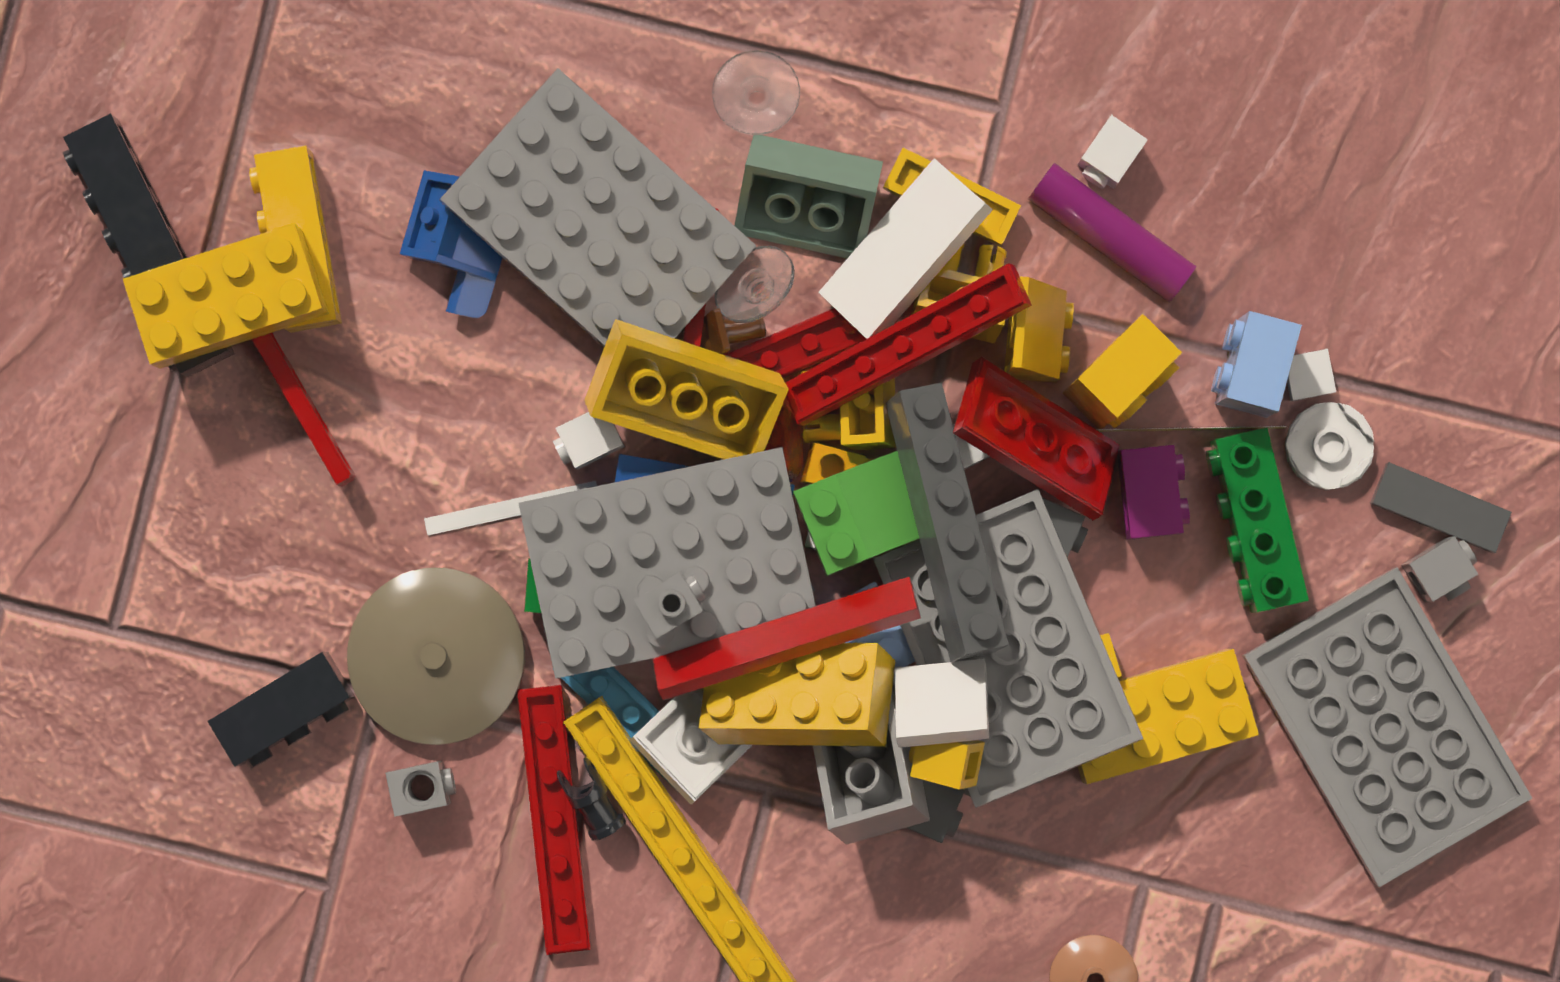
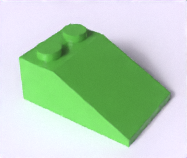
M898 451L793 491L826 576L919 539Z

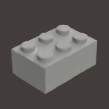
M893 685L886 746H813L827 827L831 833L846 845L930 821L922 779L910 776L912 764L909 761L910 747L898 748L896 740L895 686Z

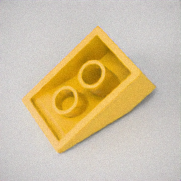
M1020 276L1032 306L1008 319L1004 371L1019 380L1056 383L1060 379V372H1068L1070 347L1062 346L1064 329L1072 328L1074 303L1066 302V290L1030 277Z

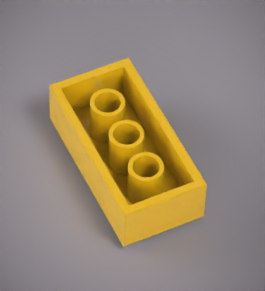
M295 223L123 279L149 364L159 369L329 314L303 231Z
M1142 314L1063 394L1098 429H1102L1108 424L1115 429L1122 422L1129 419L1147 401L1145 397L1161 387L1180 368L1174 360L1182 352Z
M615 319L584 401L591 417L721 459H729L765 450L789 389L780 373Z
M842 643L704 687L699 729L718 744L886 746L895 659L878 643Z
M1234 649L1221 650L1120 679V684L1144 739L1078 766L1082 783L1091 784L1258 736V729Z

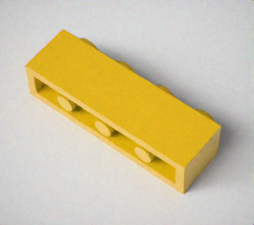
M300 146L255 154L256 167L249 168V174L254 194L261 193L263 210L257 211L260 234L293 223L302 229L329 312L327 315L284 329L292 333L342 324L312 151L307 146Z

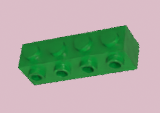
M1268 428L1211 441L1212 450L1206 451V460L1210 475L1212 477L1218 476L1222 493L1216 494V502L1221 519L1229 520L1232 536L1226 537V543L1232 563L1239 562L1243 579L1237 580V590L1242 606L1249 605L1251 613H1258L1309 601Z

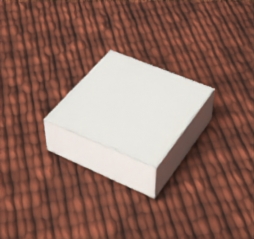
M1328 349L1293 356L1287 379L1291 401L1336 392Z

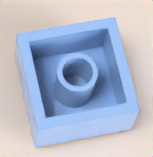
M1252 311L1247 312L1238 320L1235 319L1233 324H1229L1222 349L1229 351L1227 361L1223 363L1222 367H1217L1211 387V392L1218 393L1215 404L1264 418L1279 412L1302 325Z

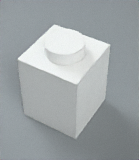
M1111 115L1077 165L1084 169L1082 175L1092 184L1102 189L1107 184L1114 189L1148 139Z
M589 412L556 427L560 438L553 441L564 465L572 461L577 470L625 447L614 424L591 417Z

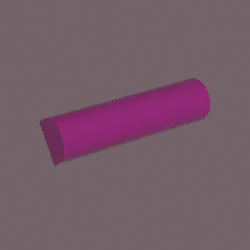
M1055 162L1028 198L1037 207L1169 303L1197 267Z

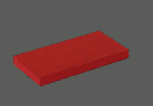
M980 357L974 361L971 366L953 434L1092 521L1101 517L1120 444L985 358Z

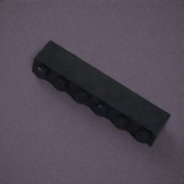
M110 113L63 137L69 148L63 152L64 158L75 176L81 173L88 189L82 191L83 196L94 215L101 213L108 227L102 230L103 237L113 254L120 252L127 266L121 270L124 278L187 258L120 121ZM229 346L168 367L172 372L178 369L181 375L190 377L235 353L232 347Z

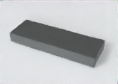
M1390 462L1385 464L1370 502L1374 506L1448 536H1455L1458 540H1464L1466 543L1490 553H1496L1512 513Z

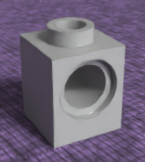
M442 760L385 773L394 817L451 804L450 795L456 794L452 769H444ZM418 775H426L434 783V793L428 800L419 799L412 792V782Z

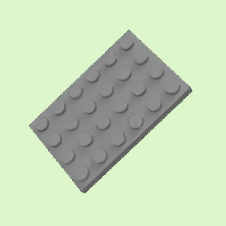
M559 68L556 69L439 200L603 347H605L615 319L675 338L756 247L750 239Z
M782 447L519 503L555 679L656 658L815 607ZM680 571L685 578L694 575L707 597L700 602L704 611L656 639L633 600Z
M1038 489L976 515L1009 645L993 654L961 660L985 659L987 668L989 739L980 740L984 741L985 745L977 786L968 788L975 808L1144 739ZM920 539L873 558L883 584L906 577L911 579L921 619L902 624L901 628L917 666L950 662Z
M1398 567L1392 568L1242 655L1377 887L1383 886L1532 799L1528 789Z

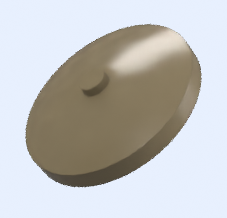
M423 568L393 578L375 591L365 602L353 623L349 635L347 665L350 681L360 704L381 727L400 738L415 743L431 745L450 744L483 732L493 725L509 708L523 678L525 644L521 627L512 608L499 592L489 584L459 570Z

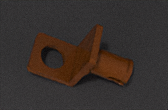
M720 308L712 309L704 316L700 347L725 355L730 351L729 344L755 338H764L766 336V327L760 310H756L752 313L723 319Z

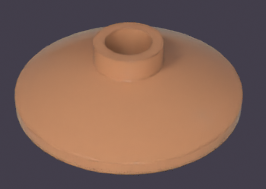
M1085 935L1065 944L1056 954L1049 973V982H1087L1088 976L1092 973L1101 974L1103 982H1138L1137 968L1129 952L1117 941L1101 935Z

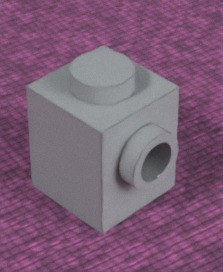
M1455 536L1441 540L1402 564L1403 569L1424 603L1434 602L1443 595L1446 596L1448 601L1469 590L1471 586L1468 580L1478 575L1473 566L1477 563L1475 554L1464 540L1458 542Z
M680 571L633 601L657 639L704 611L700 602L707 597L694 575L685 578Z

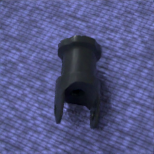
M585 757L583 758L584 765L593 780L592 782L581 787H574L570 785L561 770L557 771V776L573 809H579L590 828L588 835L591 840H601L621 828L625 824L626 819L623 814H617L606 795L608 790L606 784L593 763Z

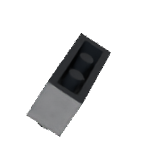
M321 652L207 722L234 767L247 763L249 768L253 769L273 756L270 748L283 740L290 746L312 733L308 727L311 723L321 717L328 723L350 710L346 702L353 699L355 695L329 652Z

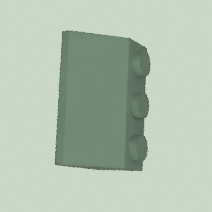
M754 134L745 164L734 226L746 237L848 258L867 237L883 161Z

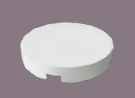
M1334 402L1315 404L1299 413L1288 428L1285 441L1287 461L1296 476L1312 487L1324 490L1347 487L1360 479L1372 463L1374 454L1373 431L1365 417L1349 405Z

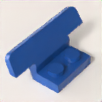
M424 170L400 255L457 270L446 312L479 318L487 312L503 257L439 201L460 176Z

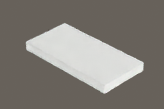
M934 158L818 293L867 339L892 326L993 209Z

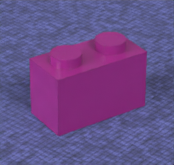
M1174 445L1119 451L1117 459L1126 540L1184 533L1183 525L1190 524V511L1187 498H1180L1178 481L1185 480L1183 455L1175 454Z

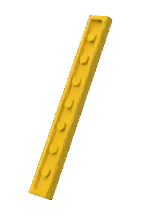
M600 696L566 719L564 724L587 758L593 763L617 802L740 982H797L642 753L629 741L631 737L603 696Z

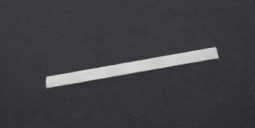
M596 481L424 518L427 535L521 515L520 502L596 487L597 484Z

